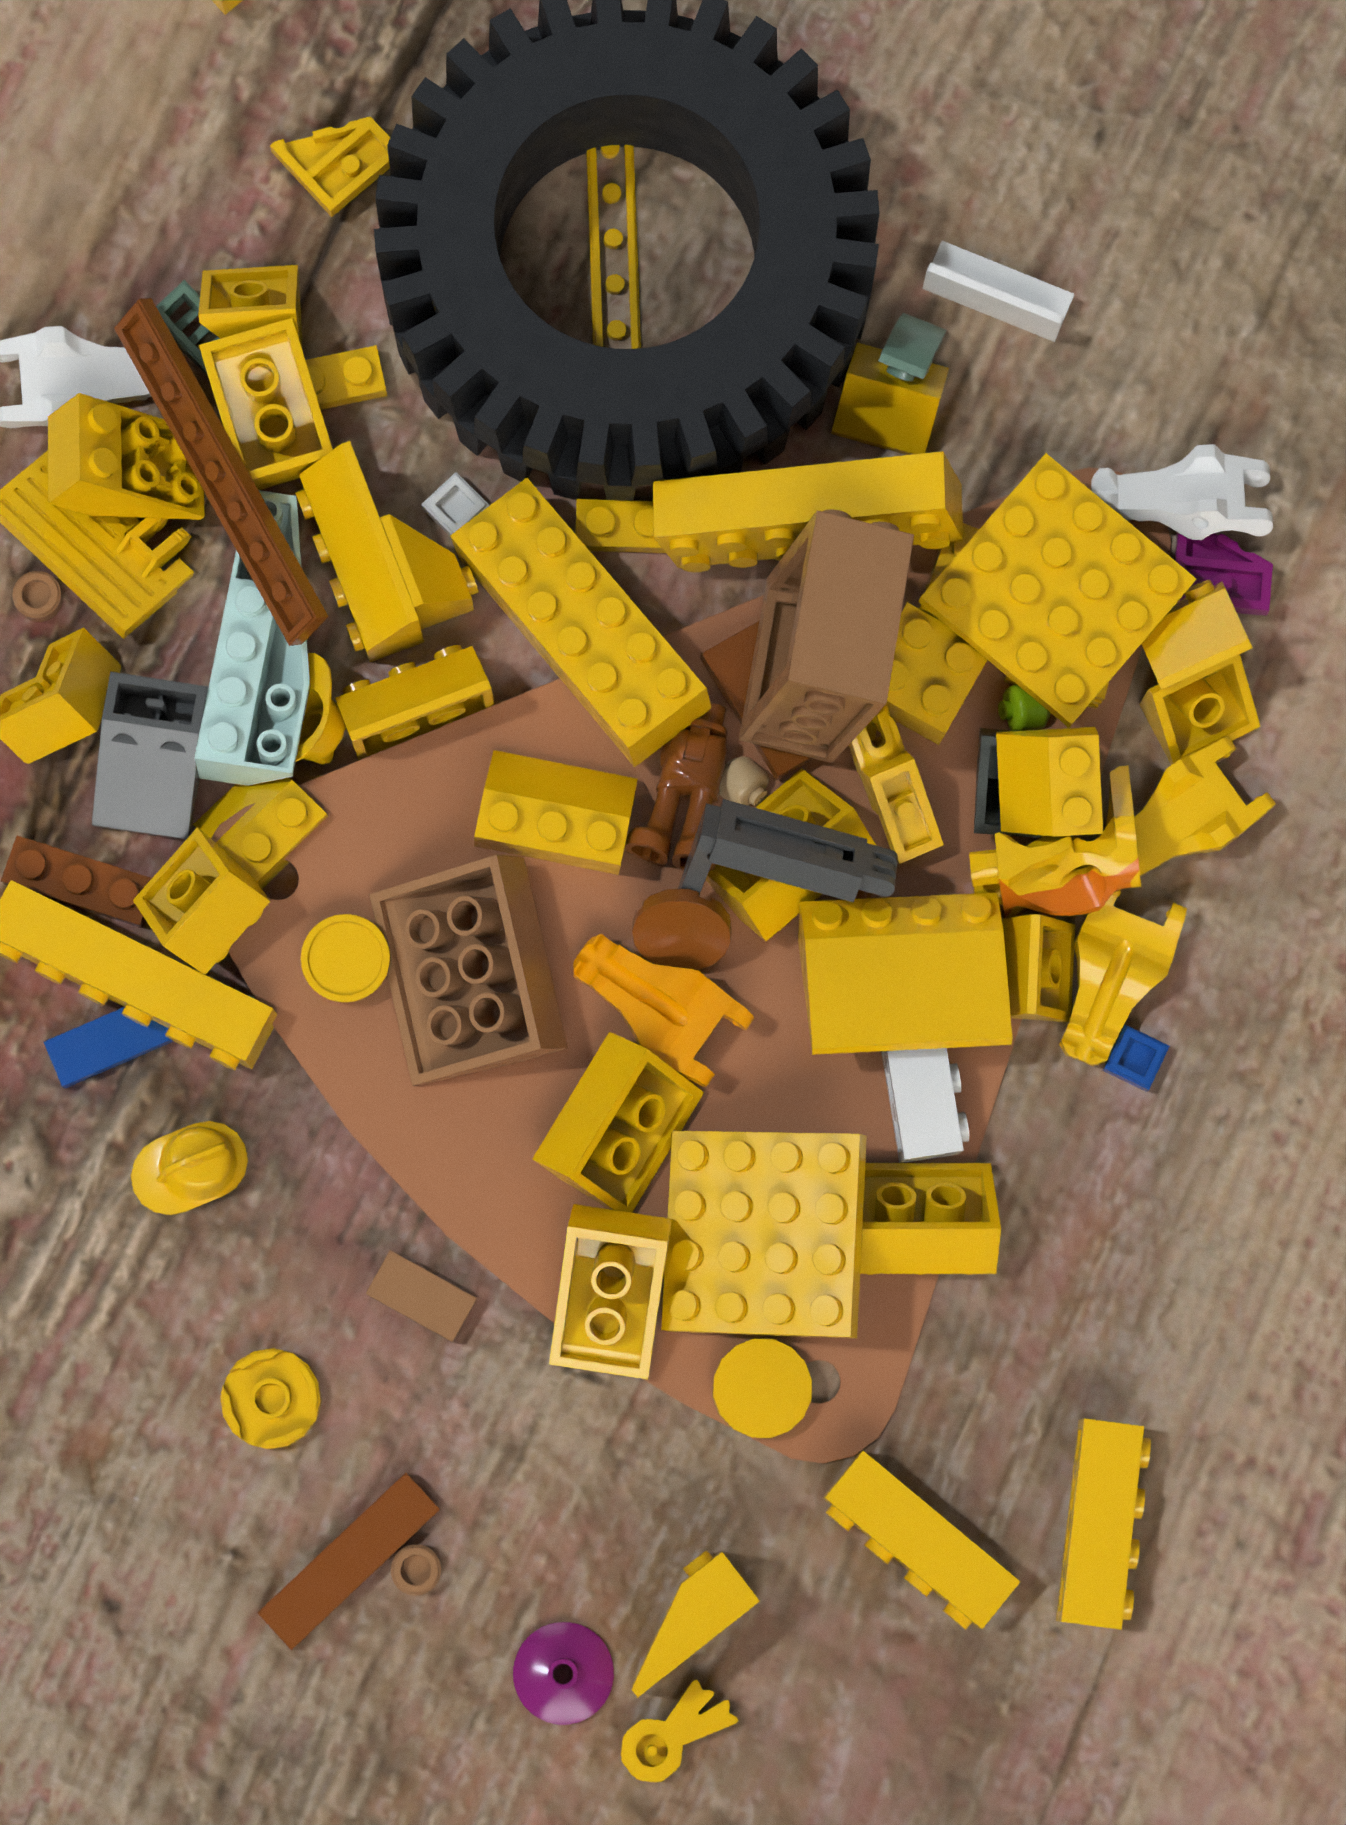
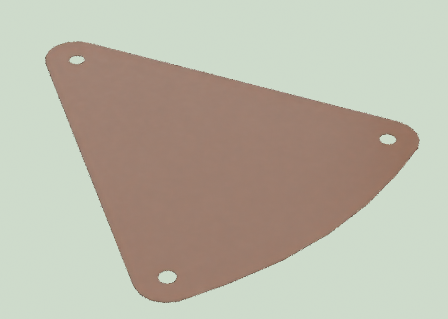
M1088 467L1070 471V473L1092 491L1091 479L1098 468ZM1114 471L1117 475H1123L1120 472ZM1009 495L963 513V523L980 529ZM1128 521L1170 556L1171 537L1168 526L1157 521ZM912 545L902 611L907 602L919 608L920 603L918 601L925 592L940 549H927L920 545ZM764 595L663 636L705 685L710 703L726 708L723 726L727 729L726 763L734 758L745 756L751 758L763 768L769 777V783L765 789L767 791L766 798L802 768L855 809L877 846L890 849L879 815L870 806L862 780L856 770L849 745L833 763L812 759L776 780L754 744L739 741L741 723L704 666L700 656L706 650L759 621ZM1142 644L1108 682L1109 685L1105 699L1097 709L1087 707L1070 727H1096L1099 734L1100 774H1102L1143 648ZM988 660L939 745L895 721L905 750L915 759L944 845L901 864L897 862L894 893L890 896H880L872 893L871 898L973 894L974 886L971 879L969 852L996 849L995 835L974 833L980 728L1011 730L1007 720L1000 718L998 705L1000 701H1003L1004 691L1013 684L1004 682L1006 675ZM560 678L298 785L327 813L328 817L284 859L292 863L298 872L299 881L295 892L286 899H269L271 902L264 908L258 921L248 926L232 944L228 952L255 999L275 1010L277 1016L272 1024L352 1136L447 1237L553 1323H555L567 1226L573 1204L608 1208L563 1182L532 1160L607 1034L612 1032L637 1044L633 1033L621 1014L589 986L574 978L573 962L589 939L603 934L613 943L621 945L628 951L652 963L644 958L634 945L632 934L633 918L636 911L638 912L642 908L643 901L650 895L667 889H678L684 870L676 868L672 863V858L682 833L690 796L680 797L667 864L657 865L644 861L630 854L624 848L619 875L475 847L474 835L493 750L637 778L627 836L635 827L647 826L658 792L656 787L662 771L660 753L663 746L634 768ZM1050 714L1047 724L1040 730L1068 727L1053 714ZM878 730L876 731L875 739L881 737V733ZM719 794L718 802H713L712 805L720 807L724 798ZM254 804L244 807L221 823L211 839L216 843ZM1073 835V836L1081 839V836H1082V835ZM1010 836L1023 846H1027L1039 839L1038 837ZM496 854L524 857L568 1049L518 1063L412 1086L388 976L386 975L376 991L361 1000L345 1003L326 999L311 988L303 975L300 958L304 940L314 926L334 915H357L376 925L369 894ZM705 880L699 897L705 898L710 902L712 897L723 905L730 915L732 933L731 943L726 954L713 965L699 969V971L734 1000L743 1005L754 1016V1020L747 1030H743L723 1017L695 1056L694 1060L706 1065L715 1075L707 1087L689 1080L702 1090L704 1094L681 1131L863 1134L867 1136L866 1163H899L881 1051L812 1055L798 944L799 914L768 941H765L736 916ZM822 894L814 901L843 899ZM1003 904L999 905L1001 917L1004 910ZM1024 908L1022 910V912H1026L1029 914H1041L1044 916L1055 918V916L1031 910L1028 908ZM1011 1018L1012 1045L947 1048L949 1064L957 1063L960 1073L961 1093H954L957 1113L965 1112L967 1117L969 1141L962 1142L964 1151L958 1155L907 1163H976L1022 1019ZM671 1149L632 1213L668 1217ZM860 1274L857 1339L662 1331L663 1279L648 1380H643L682 1404L730 1427L719 1416L712 1398L713 1377L720 1360L734 1346L751 1339H775L792 1347L806 1364L820 1360L833 1365L839 1373L840 1387L836 1396L830 1401L824 1403L810 1402L804 1418L789 1432L773 1438L751 1439L795 1460L823 1464L853 1457L880 1437L896 1409L939 1274Z

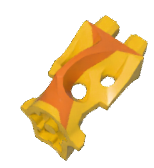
M1129 765L1118 766L1109 772V809L1105 829L1099 838L1094 841H1085L1074 836H1043L1029 845L1023 846L1001 832L995 833L996 849L969 852L974 893L997 892L999 905L1003 904L1006 918L1014 917L1024 908L1053 916H1074L1100 911L1110 896L1116 891L1141 887Z

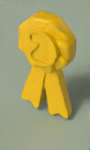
M697 1679L693 1680L666 1721L642 1719L627 1730L622 1739V1763L637 1780L647 1782L664 1781L680 1766L683 1745L727 1728L739 1721L736 1716L729 1713V1700H723L705 1712L698 1714L713 1697L714 1692L702 1690L700 1682Z

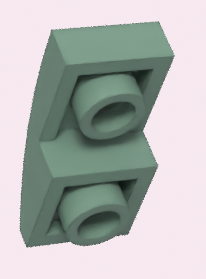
M902 313L881 352L878 362L888 365L886 371L902 380L913 382L915 376L924 379L929 372L935 354L941 347L947 330Z

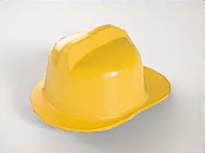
M308 653L310 690L296 762L304 759L319 764H329L333 759L334 750L342 740L346 726L337 703L331 698L332 678L328 663L317 653Z
M205 1121L183 1127L157 1138L143 1147L133 1163L131 1172L133 1191L141 1204L155 1213L174 1215L187 1212L221 1198L236 1189L245 1176L248 1164L246 1146L237 1132L222 1123Z

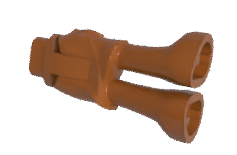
M711 703L712 708L700 718H696L691 722V725L663 745L660 753L662 771L656 787L658 793L647 826L635 827L629 832L624 848L630 854L653 864H667L680 797L690 796L682 833L672 858L673 865L678 869L684 870L706 803L712 805L713 802H718L727 755V729L723 726L726 714L725 707ZM712 863L709 871H713L716 868V864Z

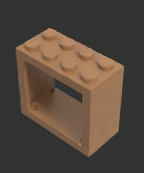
M840 510L816 511L767 577L739 741L833 763L886 705L914 534L899 531L896 525L888 522H873L870 524L851 519L848 513Z

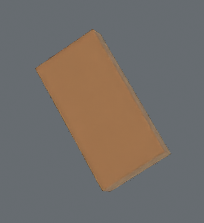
M391 1250L365 1293L454 1343L478 1300L476 1297Z

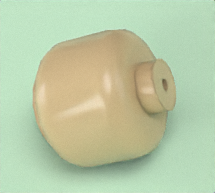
M749 757L734 758L725 764L719 794L726 800L747 806L752 804L756 807L767 796L765 789L769 783L768 774Z

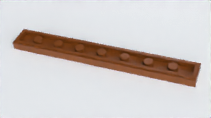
M140 298L114 329L289 646L302 645L329 616L152 298Z

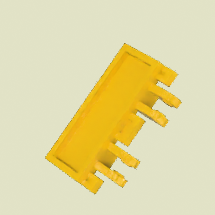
M48 450L0 489V523L123 639L176 595L178 589L193 577L194 571L180 558L165 571L161 569L188 544L192 537L182 527L173 532L153 551L145 544L156 532H159L166 525L168 519L145 518L140 522L136 517L90 516L49 504Z

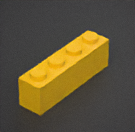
M1086 1418L1078 1420L1056 1621L1122 1630L1123 1620H1131L1134 1590L1126 1589L1128 1569L1136 1570L1140 1549L1139 1539L1132 1538L1134 1518L1142 1519L1145 1505V1489L1138 1488L1140 1468L1147 1469L1151 1451V1439L1143 1438L1144 1426Z
M861 1451L823 1497L831 1505L825 1512L830 1518L848 1532L854 1525L869 1537L868 1541L864 1544L866 1548L887 1565L892 1558L896 1559L909 1570L903 1578L925 1597L933 1590L948 1604L942 1611L965 1630L971 1623L977 1628L983 1629L1021 1582L865 1451Z

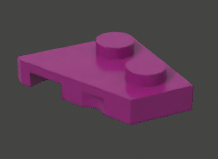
M1177 532L1174 560L1196 578L1192 586L1206 580H1211L1213 585L1223 582L1237 613L1268 615L1272 585V563L1254 552L1243 551L1237 542L1222 533L1219 535L1213 533L1202 540H1192ZM1185 594L1180 598L1179 601L1186 598Z

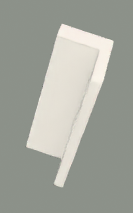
M941 241L933 262L929 264L922 288L1055 342L1074 297V293L944 241Z

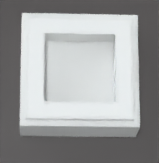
M457 472L421 504L422 509L449 536L490 506Z

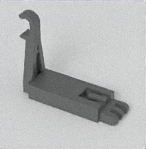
M723 799L720 807L706 803L678 889H691L698 891L700 895L713 863L854 902L858 890L880 896H890L894 893L898 855L893 850L869 844L867 839Z

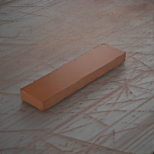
M405 1473L257 1613L280 1639L293 1650L441 1509L408 1473Z

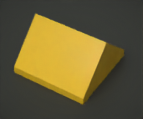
M857 343L847 371L831 434L905 455L925 453L949 368L932 363L924 379L915 376L913 382L902 380L886 371L888 365L878 362L883 349Z
M1240 654L1162 690L1158 684L1147 690L1139 704L1171 765L1179 759L1228 736L1233 741L1261 727Z
M1041 914L1003 919L1011 1018L1068 1022L1072 1010L1075 924Z

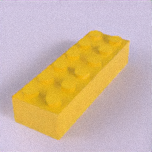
M944 451L653 481L654 538L675 565L687 572H704L710 569V565L729 563L733 567L747 568L757 565L758 560L776 559L780 561L817 510L822 512L830 509L840 510L848 513L851 519L870 524L873 522L894 524L899 528V531L914 534L912 545H920L927 549H941L949 546L952 541L963 540L962 484Z
M525 478L450 535L458 558L465 566L469 565L473 576L634 768L669 742L679 732L691 725V722L696 718H700L712 708L705 685L528 478Z

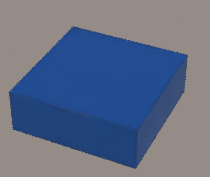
M1124 1025L1102 1071L1147 1092L1170 1046Z

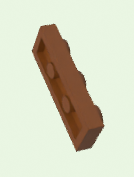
M16 835L1 882L8 886L10 880L51 900L143 928L145 918L133 902V899L152 878Z

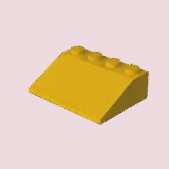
M997 892L855 899L854 902L846 900L800 902L798 944L812 1055L1012 1045L1013 1037L1004 930Z

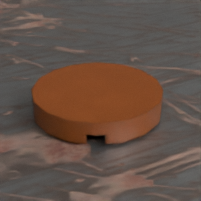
M667 889L650 895L643 901L642 908L638 912L636 911L633 918L632 934L634 945L644 958L657 965L699 970L711 966L726 954L731 943V920L726 909L714 898L711 897L710 902L705 898L699 897L698 891L691 889Z

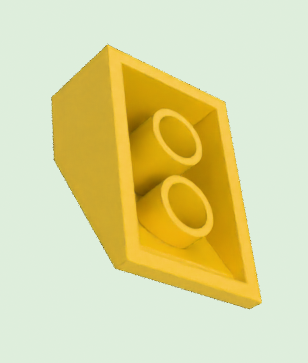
M293 318L199 345L223 427L258 490L299 479L301 472L333 450Z
M573 1204L567 1226L549 1365L648 1380L672 1223L671 1218Z
M705 1550L682 1568L688 1577L679 1584L631 1686V1690L637 1698L760 1602L723 1552H719L712 1557L709 1551Z

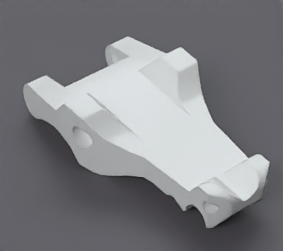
M63 326L44 327L35 333L0 340V362H11L19 359L22 393L21 405L0 407V427L48 426V416L78 393L114 404L134 400L144 401L152 397L124 347H104L76 336Z
M1215 444L1197 445L1180 462L1157 471L1117 475L1110 468H1099L1091 479L1092 492L1127 521H1157L1192 540H1202L1213 533L1230 530L1245 532L1254 536H1265L1273 529V516L1270 510L1267 508L1245 507L1244 483L1256 488L1266 486L1270 481V467L1268 463L1264 460L1224 454Z

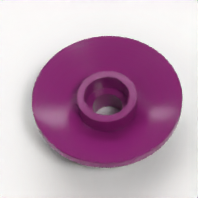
M571 1622L548 1624L533 1632L519 1648L513 1666V1682L522 1704L537 1718L557 1725L578 1723L594 1715L606 1702L614 1680L612 1657L603 1640L587 1627ZM559 1664H567L572 1668L573 1678L566 1684L558 1683L554 1679L553 1671Z

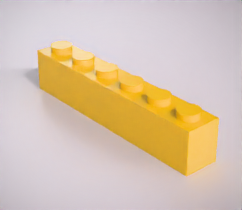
M10 880L0 899V956L14 963H18L22 956L38 964L34 970L36 973L61 985L64 978L81 985L78 993L102 1006L109 999L124 1007L121 1013L123 1016L142 1026L148 1027L151 1020L168 1028L165 1036L190 1049L197 1042L211 1049L209 1057L227 1068L236 1070L238 1064L253 1069L274 1029L272 1024L277 1013L272 1007L17 882Z

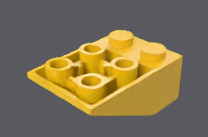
M82 393L76 394L48 416L49 504L90 516L201 520L205 517L204 491L164 419Z

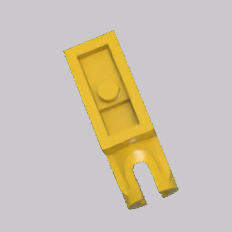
M886 703L871 720L873 727L881 733V737L874 740L876 746H873L865 727L849 744L870 806L879 815L889 847L897 853V862L901 864L941 847L944 843L915 759L905 750L897 725L891 717Z

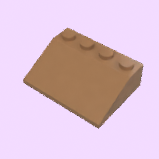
M496 854L369 894L376 926L384 935L389 946L390 964L387 976L412 1086L518 1063L568 1049L524 857Z

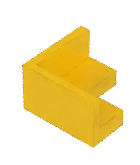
M84 627L49 644L36 677L0 695V739L24 763L30 764L97 732L102 720L110 672L120 673V663Z

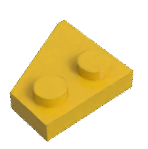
M371 116L350 121L341 128L327 127L312 131L313 136L287 143H285L284 139H281L270 145L274 156L331 217L377 180L379 175L384 174L390 169L387 148L390 137Z

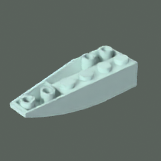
M259 490L302 568L297 497ZM236 550L194 759L200 779L249 786L293 777L310 690L307 640L302 645L289 646Z

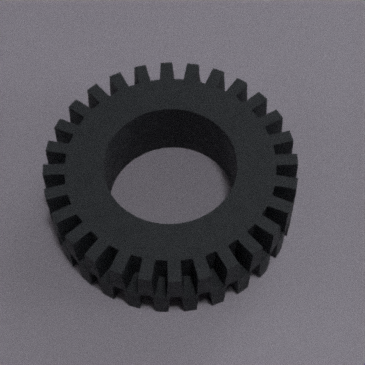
M539 0L538 26L524 31L510 8L490 19L489 50L480 55L463 38L446 53V85L442 88L425 77L411 96L413 128L410 129L396 123L387 145L390 176L379 175L375 201L380 228L374 229L375 251L389 324L393 326L398 352L408 375L416 372L424 402L437 419L449 413L453 417L459 441L476 456L487 445L498 452L504 474L521 482L529 477L533 468L548 474L554 495L572 500L578 499L582 482L603 485L607 500L633 501L636 486L653 485V481L697 477L707 473L709 475L741 472L744 458L754 452L765 465L784 452L790 428L797 422L805 430H808L823 411L829 386L832 384L839 388L847 374L856 339L861 340L879 248V244H875L880 215L878 190L868 191L871 159L864 138L848 141L850 109L839 91L836 90L821 99L818 97V64L802 48L783 64L778 60L777 28L758 16L754 18L742 37L730 32L728 1L702 0L695 19L678 15L676 0H648L646 11L623 10L622 0H592L590 13L574 16L571 14L567 0ZM620 145V147H624V145H632L679 157L695 165L713 178L727 192L739 209L752 240L754 261L749 274L735 297L714 319L700 329L675 341L648 348L614 349L600 347L574 339L547 324L524 303L513 288L502 266L500 254L506 229L517 206L531 188L545 175L563 163L586 154L589 149L596 147L597 151L602 146Z

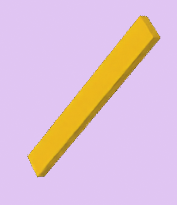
M620 145L602 146L600 152L605 158H614L619 153ZM624 145L631 349L641 348L634 146ZM595 147L586 152L592 345L603 347L597 153ZM615 183L606 184L602 191L603 200L609 204L618 202L621 197V188ZM615 228L607 230L603 238L604 245L609 249H617L623 241L622 233ZM618 274L608 276L605 282L606 291L612 295L621 293L625 285L624 279ZM620 320L611 321L606 330L607 336L614 341L621 340L626 333L625 324Z

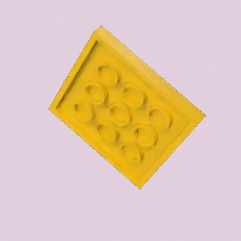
M1045 453L922 594L918 602L1064 725L1070 728L1192 586L1196 578Z
M672 1131L667 1217L672 1219L664 1271L661 1330L668 1332L857 1339L867 1136L848 1133Z

